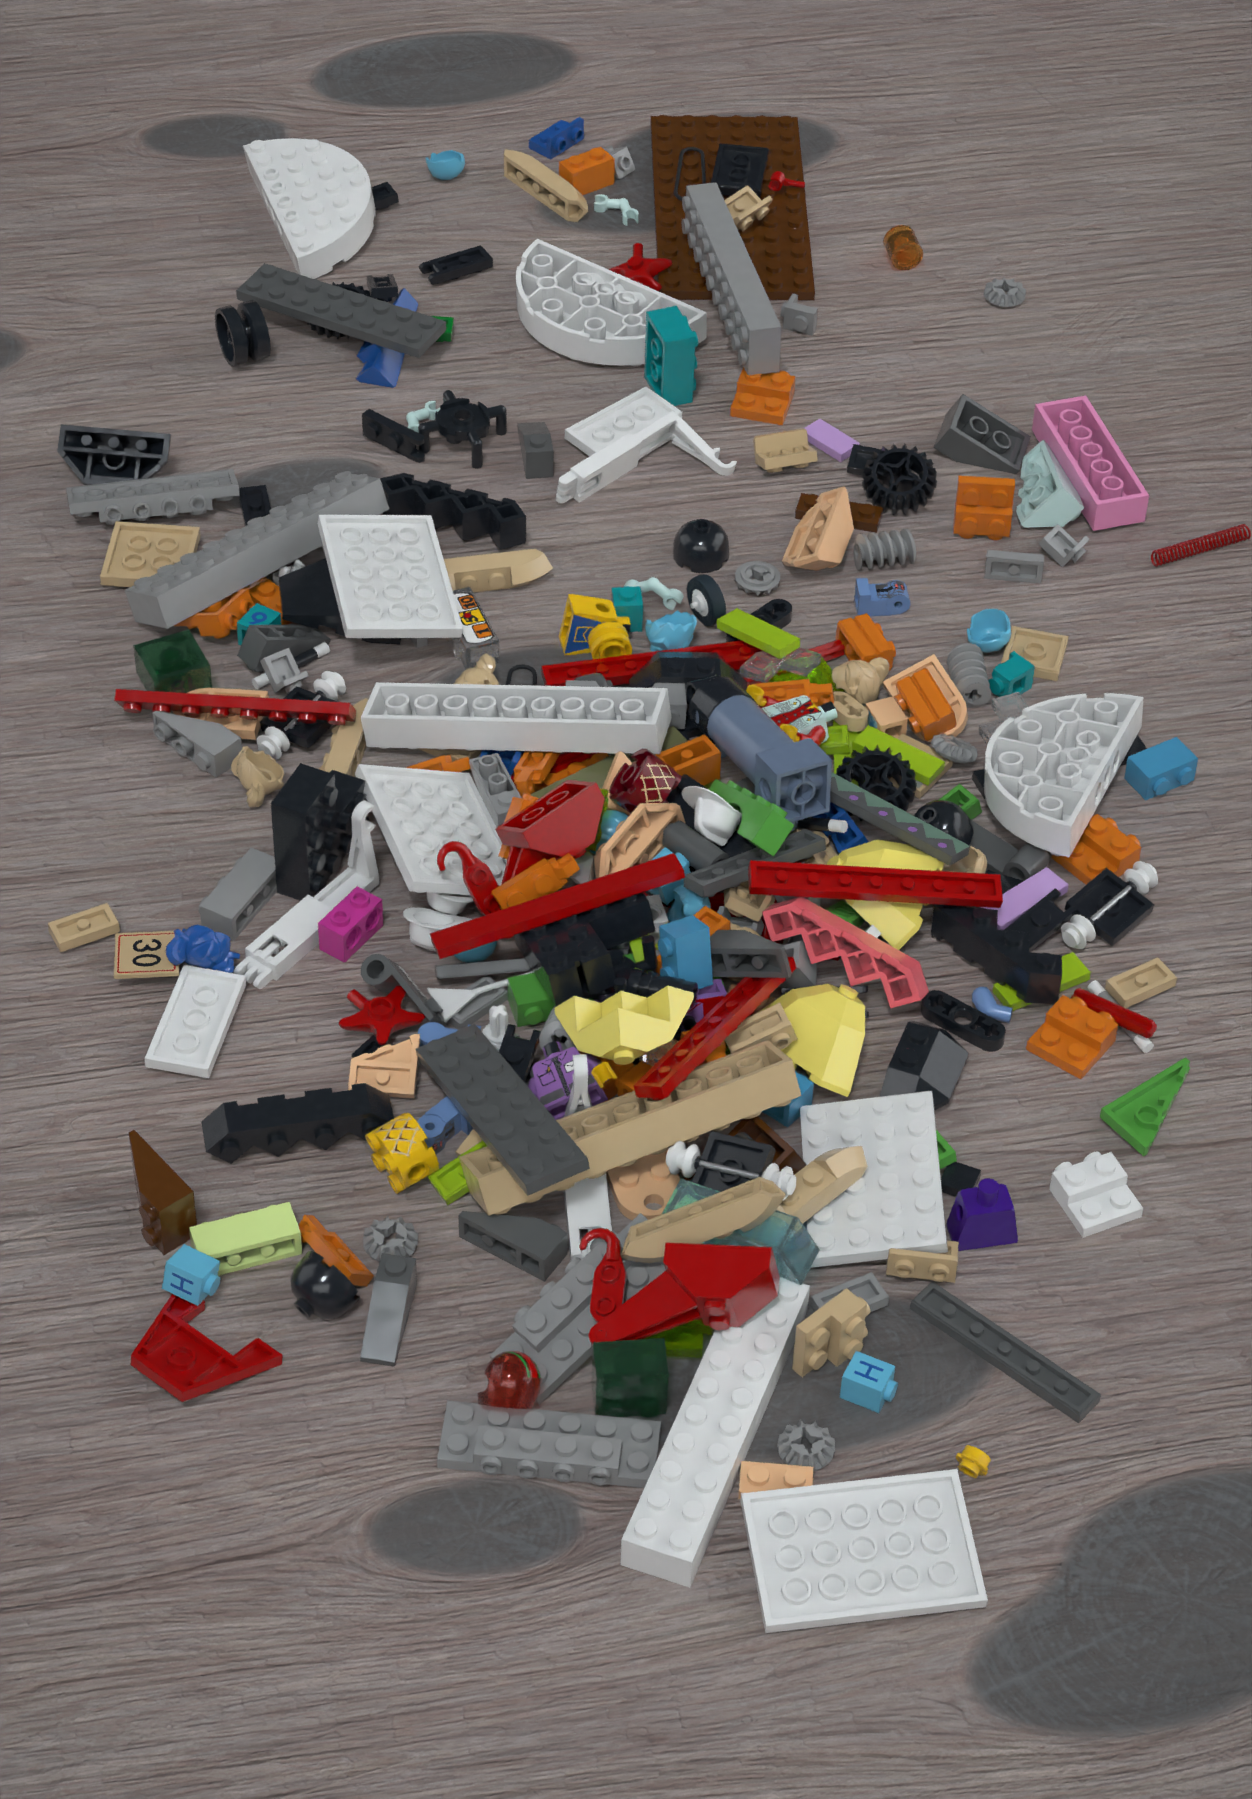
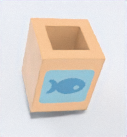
M893 696L866 703L865 708L869 711L868 725L895 738H898L902 733L906 735L908 719Z

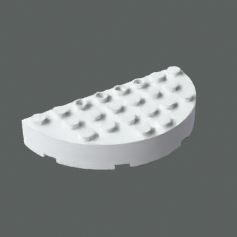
M316 139L255 140L251 144L243 145L248 170L299 275L316 279L332 271V266L339 261H348L360 250L373 230L376 210L368 173L354 156L339 147L320 142Z
M536 239L526 249L521 257L520 265L517 266V310L524 327L538 342L572 360L619 366H640L645 364L646 312L677 306L682 315L687 317L689 327L697 334L698 344L706 339L707 312L542 240Z
M1104 693V698H1087L1086 694L1068 695L1039 702L1023 709L1021 716L1015 719L1010 717L1005 720L991 736L985 753L984 794L986 802L996 819L1011 833L1027 843L1049 851L1055 856L1070 857L1142 727L1144 697L1115 693Z

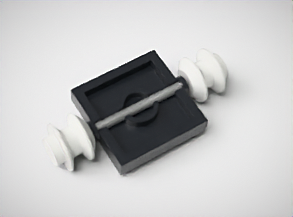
M324 671L321 675L322 679H316L313 683L316 693L296 686L283 699L337 702L338 695H343L346 692L345 681L336 672ZM265 716L260 721L261 729L265 732V735H260L257 738L258 750L264 751L265 754H269L277 760L282 756L281 751H287L290 748L289 741L309 749L333 724H329L328 720L317 719L314 724L302 723L298 721V718H287L286 722H277Z
M1137 861L1133 864V869H1127L1124 872L1125 881L1108 868H1105L1066 902L1064 910L1074 905L1078 912L1071 917L1070 922H1066L1061 926L1064 942L1072 948L1083 949L1086 947L1087 941H1093L1097 934L1111 946L1116 944L1153 911L1154 904L1144 895L1149 892V888H1154L1158 884L1155 868L1149 863Z
M711 1131L702 1157L697 1145L691 1144L686 1149L683 1141L676 1142L674 1146L669 1148L666 1154V1164L671 1174L676 1175L682 1170L686 1178L694 1175L688 1190V1194L693 1199H704L758 1177L773 1181L786 1194L783 1200L792 1195L796 1187V1176L793 1175L792 1168L786 1166L780 1172L779 1166L776 1163H772L776 1152L772 1145Z

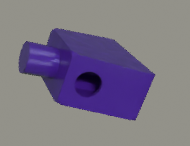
M985 1178L979 1182L978 1187L962 1189L958 1192L946 1222L951 1241L959 1242L958 1251L1018 1242L1015 1210L1006 1185L998 1184L994 1179Z

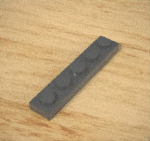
M803 829L788 835L774 857L756 847L686 874L684 887L700 897H712L719 891L737 887L742 882L749 880L748 866L750 860L793 863L801 859H809L814 854L826 850L825 838L807 829Z

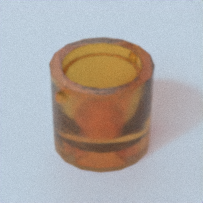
M898 225L891 228L885 234L883 244L896 269L902 271L910 270L921 262L923 250L912 228L906 225Z

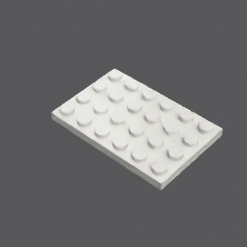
M319 515L317 524L346 638L462 637L463 626L431 515Z
M358 764L355 775L357 778L365 780L364 793L367 794L366 799L375 806L372 812L409 891L470 895L463 881L462 861L456 852H449L446 855L444 871H440L438 868V852L444 844L451 841H459L465 844L474 856L490 868L498 885L502 884L507 863L506 859L498 857L502 842L495 830L497 827L470 773Z
M932 1091L806 1105L800 1108L803 1161L807 1165L827 1151L837 1148L862 1146L868 1166L858 1181L807 1220L808 1253L811 1268L888 1259L890 1248L931 1253L948 1252Z
M957 1469L741 1493L740 1502L765 1633L983 1608L987 1605L988 1599Z

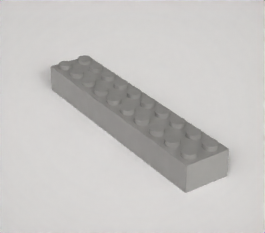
M716 182L686 186V196L682 197L683 210L686 212L685 219H682L683 234L688 236L689 248L694 250L695 262L700 264L701 276L706 278L707 290L712 291L714 306L718 305L720 320H724L726 334L731 336L732 348L738 352L739 364L744 366L747 375L779 372L781 325Z
M350 471L341 472L335 475V479L329 483H321L314 486L312 492L293 497L291 503L272 508L269 511L270 514L251 519L247 522L248 525L242 529H234L227 532L225 538L204 544L202 550L180 557V561L173 565L160 567L157 570L158 573L153 576L136 580L134 586L125 590L135 622L168 629L323 545L317 524L319 515H380L389 510L380 478L370 477L367 474H351Z

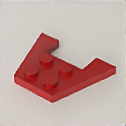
M172 1294L131 1354L130 1363L139 1372L178 1400L184 1402L282 1365L283 1355L259 1338L254 1339L235 1355L230 1354L188 1324L189 1321L205 1310V1301L203 1300L197 1306Z

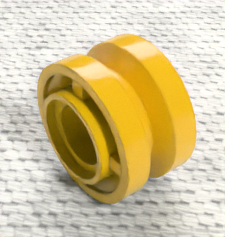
M605 622L599 624L588 635L587 642L593 659L632 654V645L627 630L620 623Z

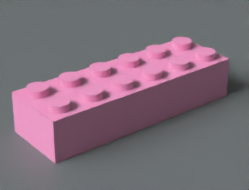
M1087 396L1035 404L1032 431L1039 443L1044 440L1048 444L1078 492L1084 505L1082 514L1092 530H1103L1145 522L1149 494Z

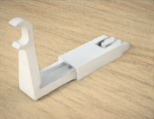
M671 411L634 435L630 432L626 433L573 466L569 472L559 478L556 501L558 503H565L574 498L580 503L637 467L639 459L669 440H673L672 443L698 458L716 473L723 476L734 473L737 461L724 464L718 460L720 448L712 449L679 415Z
M363 800L353 810L351 817L352 839L348 858L349 867L314 897L310 895L304 897L245 948L246 958L236 966L234 974L245 975L246 982L253 983V986L258 989H262L273 979L277 981L319 944L318 922L357 886L371 892L379 885V873L370 834L376 825L365 820L367 814L373 811L375 807L373 804ZM287 944V946L279 952V948Z
M586 1054L573 1055V1086L564 1117L592 1107L588 1091ZM606 1173L598 1178H586L578 1181L573 1187L563 1190L570 1261L575 1258L582 1260L591 1251L590 1245L593 1240L588 1243L585 1250H580L579 1248L582 1239L581 1229H588V1232L597 1228L612 1231Z

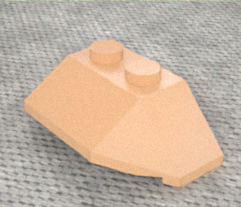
M845 486L821 493L816 499L817 503L806 512L795 527L782 559L785 566L818 571L827 567L834 568L841 563L854 530L848 492Z
M640 803L626 820L618 824L614 834L608 841L597 849L596 855L593 857L596 878L651 861L664 848L662 844L664 829L669 824L677 821L686 823L680 806L676 803Z

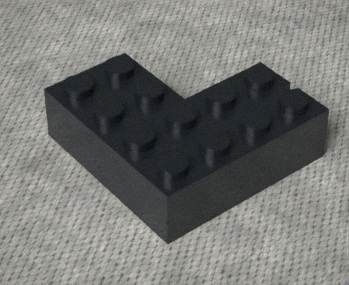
M302 763L299 764L271 802L277 893L301 901L307 895L314 897L326 887L329 877L332 873L335 874L338 871L342 859L350 852L352 813L358 803L363 800L367 801V794L364 793L365 780L335 770H331L329 773Z
M642 892L516 934L514 938L517 947L557 1007L573 996L584 998L577 967L582 966L587 990L590 995L614 987L613 980L616 977L611 956L607 949L656 932L649 900Z

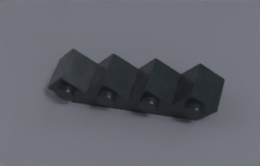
M407 473L380 478L389 506V510L383 512L384 515H431L435 529L452 525L462 540L489 534L500 550L526 543V515L515 500L503 498L502 501L488 498V493L468 488L465 492L451 489V484L431 479L428 483L414 480V475Z
M933 904L931 915L932 936L939 941L942 939L947 940L953 945V951L968 962L973 963L976 961L985 968L984 973L1000 985L1008 984L1017 991L1016 996L1025 1003L1054 1005L1059 1000L1062 979V955L1029 952V932L997 930L998 910Z
M366 1083L352 1085V1090L333 1093L332 1088L304 1091V1097L285 1099L284 1094L257 1098L258 1103L238 1106L237 1101L225 1102L201 1121L205 1149L207 1153L232 1164L253 1145L280 1157L300 1139L324 1150L331 1147L347 1132L366 1140V1134L394 1119L390 1097L388 1094Z

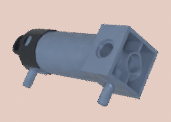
M713 675L687 682L685 689L686 697L690 705L689 714L693 723L713 744H716V747L721 751V758L728 756L755 785L756 796L759 795L788 813L785 819L794 824L791 831L797 829L798 820L830 811L832 759L811 738L794 742L758 706L756 701L742 686L732 678Z

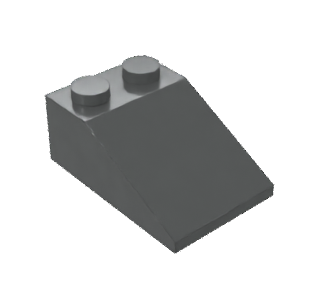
M962 394L946 413L933 448L956 462L1017 474L1031 436Z

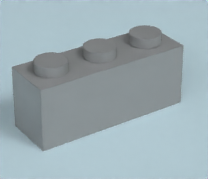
M251 847L243 857L238 858L233 869L219 880L217 887L209 896H205L199 905L201 926L208 927L214 932L224 933L230 937L231 941H234L277 892L275 857Z

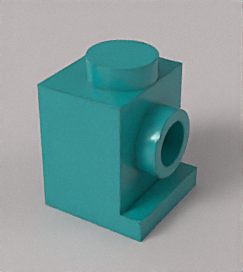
M1015 651L1011 652L1009 660L998 664L993 669L992 678L988 680L991 692L1006 703L1010 702L1032 688L1035 666Z

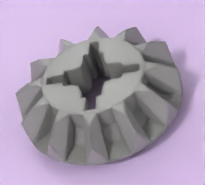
M1004 277L1002 280L994 278L992 282L986 283L984 289L985 298L990 303L1001 307L1019 305L1024 301L1026 289L1023 288L1022 283H1015L1014 279L1006 280Z
M751 561L737 568L735 581L739 589H745L746 594L755 592L757 596L761 592L770 594L771 590L778 588L780 572L769 563Z
M934 735L931 741V746L935 749L936 753L951 761L968 763L974 762L977 758L978 750L970 742H965L953 735Z
M387 1215L383 1221L374 1219L371 1227L365 1228L363 1247L371 1258L379 1262L382 1253L410 1257L418 1244V1233L415 1232L413 1223H405L402 1217L393 1220ZM391 1233H396V1239L392 1238L385 1245L384 1237H389Z
M800 1419L796 1425L791 1426L787 1424L784 1432L779 1434L777 1449L780 1458L787 1465L814 1467L813 1471H816L828 1465L835 1453V1438L830 1436L828 1427L821 1428L817 1425L816 1421L812 1424H804ZM804 1437L812 1444L810 1454L808 1449H805V1446L801 1444V1440Z

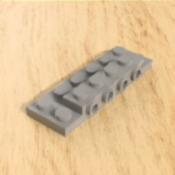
M233 469L66 487L70 515L76 514L77 517L91 516L93 512H98L100 522H105L109 525H114L116 521L122 522L125 519L146 521L151 516L160 515L163 518H174L179 515L178 513L190 512L192 515H201L206 513V510H213L212 499L214 498L218 501H228L233 499V496H240L239 485Z
M641 1213L619 1234L612 1230L620 1240L621 1252L630 1227L648 1220ZM594 1239L590 1245L591 1251L582 1260L575 1258L570 1261L565 1269L566 1275L557 1283L554 1281L547 1283L540 1292V1299L532 1307L529 1305L523 1306L516 1313L515 1323L512 1325L515 1332L490 1355L491 1360L496 1355L498 1356V1354L500 1355L506 1351H519L530 1356L535 1365L538 1378H532L528 1362L519 1353L516 1354L521 1356L526 1362L530 1378H528L524 1363L515 1354L508 1356L499 1366L500 1362L508 1354L504 1355L496 1366L539 1405L595 1352L589 1340V1331L597 1322L590 1313V1302L594 1272L607 1250V1243L603 1239ZM622 1259L627 1274L624 1302L666 1271L664 1263H643Z
M447 1400L437 1457V1468L476 1471L488 1475L506 1474L522 1478L555 1479L560 1482H587L598 1486L617 1485L645 1488L658 1457L661 1421Z

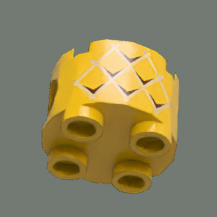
M408 1112L397 1116L365 1135L370 1148L375 1152L371 1154L374 1165L379 1172L386 1170L389 1173L387 1179L396 1194L439 1170V1162L433 1147H427L425 1140L428 1138Z

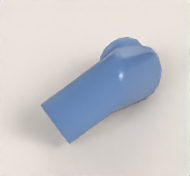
M978 987L973 991L972 1001L978 1011L997 1021L1010 1023L1013 1012L1012 1007L998 1005L987 987Z

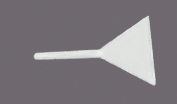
M508 979L473 990L427 988V991L444 1010L440 1014L446 1023L479 994L507 986Z

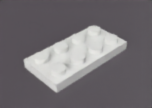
M644 387L565 429V439L588 456H591L626 433L630 432L634 435L671 411L682 418V411L648 387Z
M183 965L145 1056V1067L209 1078L246 987V976Z

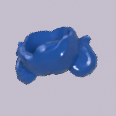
M193 925L188 929L183 928L182 931L179 929L174 930L175 937L167 944L165 950L166 957L173 965L185 962L190 966L228 973L234 972V959H240V954L230 951L231 940L228 935L214 932L212 929L201 925Z

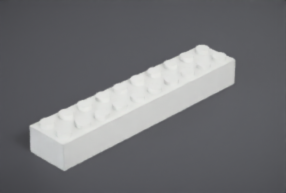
M376 682L361 716L366 746L382 749L426 748L438 750L465 749L468 751H549L555 753L583 752L586 754H616L619 751L634 754L640 749H648L653 754H660L672 717L667 688Z
M780 1277L778 1296L740 1327H729L727 1330L714 1331L622 1537V1566L689 1588L691 1587L740 1472L741 1461H744L794 1345L796 1326L805 1319L808 1312L810 1285Z

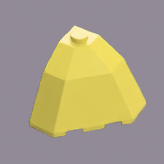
M874 840L843 850L838 856L832 857L826 863V865L942 871L945 864L910 844ZM845 899L866 922L874 925L881 932V936L898 950L920 929L923 918L919 916L923 905H929Z
M831 984L791 989L757 1012L759 1013L780 1002L798 1038L786 1048L781 1049L784 1054L792 1059L794 1069L799 1065L806 1071L809 1080L818 1086L846 1097L849 1096L865 1037V1005L857 997L858 992L843 984L839 988Z
M666 986L647 998L620 991L601 1003L573 996L554 1009L555 1015L578 1051L614 1060V1063L619 1065H626L632 1063L634 1059L672 1041L694 1000V993Z

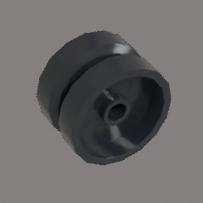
M256 301L242 302L238 305L237 310L230 305L218 308L215 311V327L218 341L229 365L244 364L247 362L248 356L254 361L270 356L271 344L267 323Z

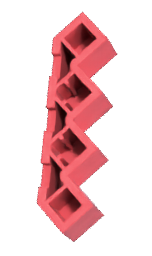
M796 897L778 902L762 911L771 941L774 942L801 934L811 964L841 956L850 986L881 978L890 1009L921 1001L929 993L919 961L804 897Z

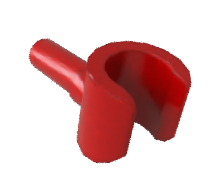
M776 171L772 174L770 178L772 181L768 185L770 190L779 191L782 186L804 188L805 182L787 179L782 172Z

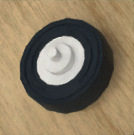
M707 574L695 576L687 583V598L693 614L704 626L716 625L717 619L726 615V603L719 585Z

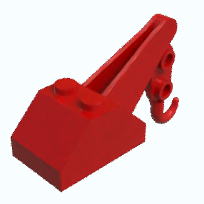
M566 780L495 828L503 845L510 846L502 884L544 858L546 860L555 858L557 861L569 853L574 859H577L586 853L585 848L595 842L605 800L597 783ZM451 841L444 844L437 855L439 870H445L444 860L449 852H456L462 861L463 881L479 911L484 916L500 911L501 909L491 893L499 885L490 868L474 856L465 844L459 841Z
M592 1229L583 1236L579 1245L580 1250H585L588 1243L597 1238L603 1239L607 1243L606 1253L594 1272L590 1302V1313L597 1324L590 1329L589 1340L593 1349L598 1353H608L624 1345L697 1319L704 1326H709L715 1330L740 1327L778 1296L780 1275L772 1247L665 1243L663 1263L666 1271L624 1302L627 1274L620 1255V1240L616 1234L609 1229Z

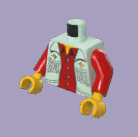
M749 685L746 689V692L756 701L758 706L794 742L811 738L820 746L823 742L827 741L829 735L826 722L838 717L836 708L831 701L817 707L805 695L778 701L769 696H763V689L756 685Z

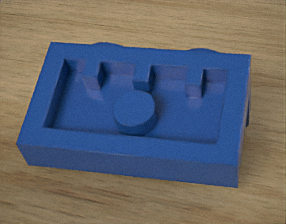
M578 117L570 123L564 120L558 121L529 139V149L550 160L584 139V119Z

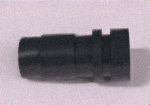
M633 968L628 979L627 990L628 993L647 998L666 986L675 987L694 993V1000L689 1007L693 1008L697 999L698 984L681 978L658 976L654 971L646 972L643 969Z

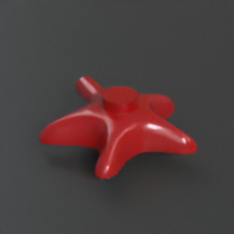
M635 243L633 245V257L629 258L627 262L609 270L659 291L662 289V286L654 279V276L670 267L672 261L667 258H643V245Z
M401 985L396 986L385 997H376L372 1000L367 999L356 989H353L348 993L347 999L361 1011L339 1020V1026L349 1031L373 1033L377 1035L376 1040L378 1044L385 1045L392 1033L422 1023L425 1015L401 1009V1003L406 995V991Z

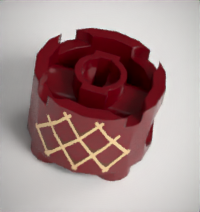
M640 749L631 756L635 761L630 766L627 763L623 764L614 777L609 789V793L612 794L609 798L630 814L640 803H668L666 800L667 796L681 781V775L674 768L648 749Z

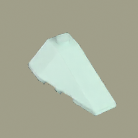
M1042 440L1022 460L1020 478L1024 481V485L1019 489L1018 496L1022 501L1017 506L1016 513L1024 528L1055 527L1057 524L1064 527L1069 521L1077 519L1084 509L1078 492L1048 444Z

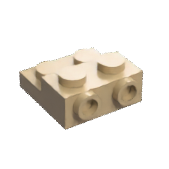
M846 1288L796 1326L792 1369L803 1377L811 1370L821 1368L827 1359L837 1367L845 1360H851L856 1351L860 1352L862 1350L863 1338L868 1335V1330L865 1326V1317L870 1314L868 1303Z

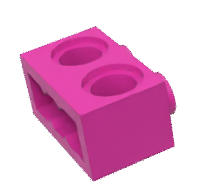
M358 886L354 888L318 922L319 949L345 963L383 927L382 899Z

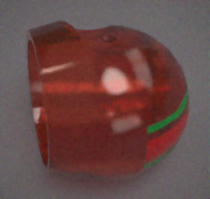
M506 1351L496 1355L485 1368L484 1374L488 1378V1386L485 1391L477 1393L478 1404L501 1408L532 1409L542 1384L541 1374L536 1362L527 1354L519 1351Z

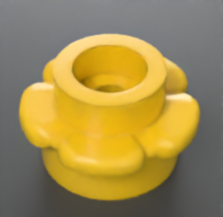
M966 1445L962 1453L956 1454V1459L960 1462L958 1468L961 1472L972 1478H977L978 1475H987L991 1459L985 1452L974 1446Z

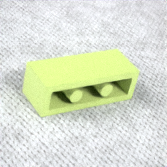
M290 1202L270 1205L263 1209L239 1213L231 1217L203 1222L189 1227L191 1247L220 1261L218 1276L302 1254L301 1232Z

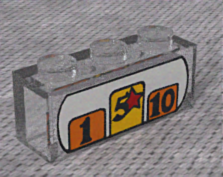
M471 587L454 590L453 594L463 626L461 638H446V641L453 644L456 660H461L466 670L475 667L476 662L486 653L495 659V664L499 663V639Z

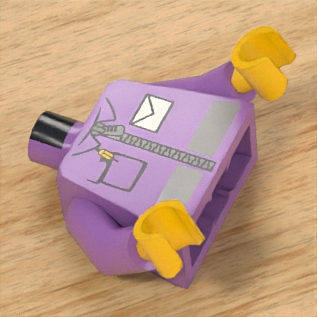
M553 1041L543 1047L546 1059L534 1064V1077L530 1079L528 1087L555 1120H558L565 1115L573 1086V1055H579L580 1053L576 1047L563 1050L560 1042ZM587 1053L588 1091L592 1106L608 1100L602 1089L604 1087L603 1084L611 1078L617 1079V1076L608 1062H602Z

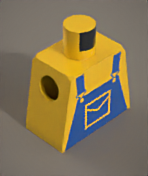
M568 594L559 632V640L564 655L591 653L587 642L588 635L594 627L605 622L620 623L629 634L630 618L628 616H617L613 602L608 599Z

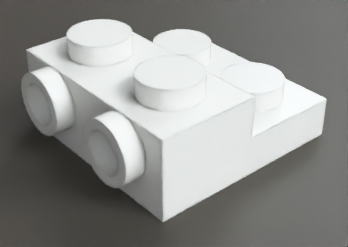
M1097 1151L1092 1152L1085 1157L1083 1162L1072 1165L1070 1162H1063L1052 1172L1049 1190L1082 1238L1142 1217L1143 1207L1127 1186L1128 1175L1112 1152L1103 1155Z

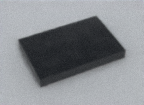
M720 143L711 183L716 182L723 195H733L748 185L760 198L769 148Z

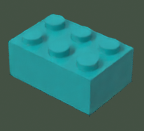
M677 306L647 311L644 378L653 392L673 406L693 402V391L696 390L694 369H697L695 347H698L696 332L691 330L687 317L682 315Z

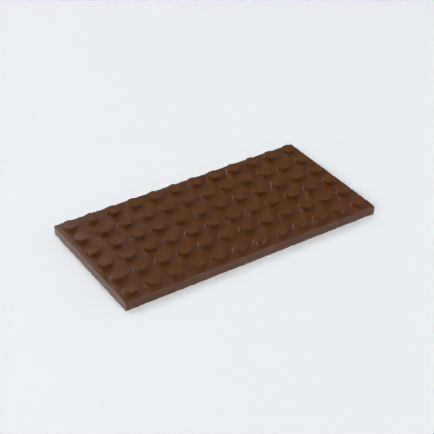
M716 115L651 116L657 258H667L672 261L670 267L657 274L658 283L662 286L659 292L677 300H713L712 291L707 290L706 278L701 276L700 264L695 262L694 250L689 248L688 236L683 234L682 219H685L686 212L683 210L682 201L674 195V186L681 150L687 147H696L704 152L707 184L711 183L719 144L723 143L769 148L760 199L763 200L769 195L772 197L773 200L768 206L770 211L761 220L754 219L753 223L746 230H738L769 300H789L792 294H797L798 300H814L815 287L805 187L782 186L779 191H772L768 187L770 181H772L770 178L776 171L782 172L787 179L804 182L798 117H766L763 115L756 117H742L739 115L732 117H718ZM687 151L683 154L677 191L681 197L686 196V186L702 184L701 154L697 151ZM722 194L724 200L727 199L728 197L732 196V195H723V194Z

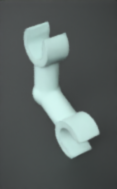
M595 195L594 211L605 212L608 209H620L624 225L627 226V219L629 218L635 219L636 223L639 222V212L630 207L626 198L608 199L606 195Z
M429 401L425 404V408L409 412L406 415L408 428L418 432L419 421L424 419L435 420V413L440 410V408L436 409V401Z
M655 577L642 582L633 579L628 580L624 587L641 586V593L654 591L663 598L664 606L670 610H674L676 602L681 604L684 597L681 591L667 588Z

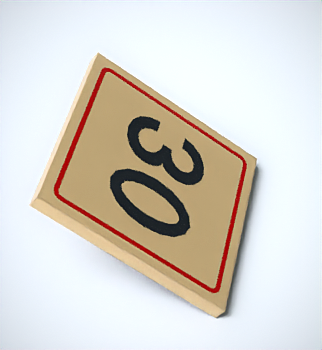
M174 931L115 933L114 979L179 976V965H173L165 953L167 944L175 937Z

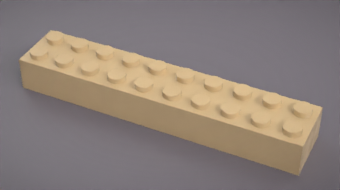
M767 1040L696 1067L688 1075V1078L682 1081L671 1092L670 1096L663 1100L655 1101L651 1098L636 1097L635 1091L556 1120L587 1156L590 1169L531 1195H526L488 1146L460 1156L459 1159L469 1193L488 1216L492 1214L501 1215L507 1213L513 1206L518 1204L536 1202L544 1194L555 1190H567L578 1181L586 1178L594 1179L601 1177L607 1170L617 1166H630L638 1158L649 1154H661L678 1141H683L684 1143L692 1142L698 1139L699 1135L711 1130L720 1131L730 1126V1123L737 1120L755 1118L761 1114V1111L771 1107L786 1106L791 1103L792 1099L800 1097L801 1092L792 1059Z

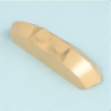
M505 149L504 176L567 221L578 222L588 212L586 199L568 181L532 156L519 151Z
M537 549L444 559L453 594L521 587L536 581L553 569L545 554Z
M367 698L353 705L356 709L355 722L346 721L345 725H333L331 729L333 733L330 745L331 750L330 753H325L323 765L319 768L320 770L329 773L331 770H335L356 777V769L358 764L361 763L367 747L361 722V716L368 702Z
M862 1146L837 1148L827 1151L795 1174L796 1187L793 1194L783 1200L767 1220L747 1232H743L740 1229L735 1230L734 1236L738 1243L743 1246L774 1247L862 1177L868 1167Z
M758 1177L630 1227L625 1238L621 1258L643 1263L663 1262L665 1243L702 1244V1242L713 1238L722 1239L728 1237L737 1229L747 1232L767 1220L779 1207L786 1194L773 1181Z

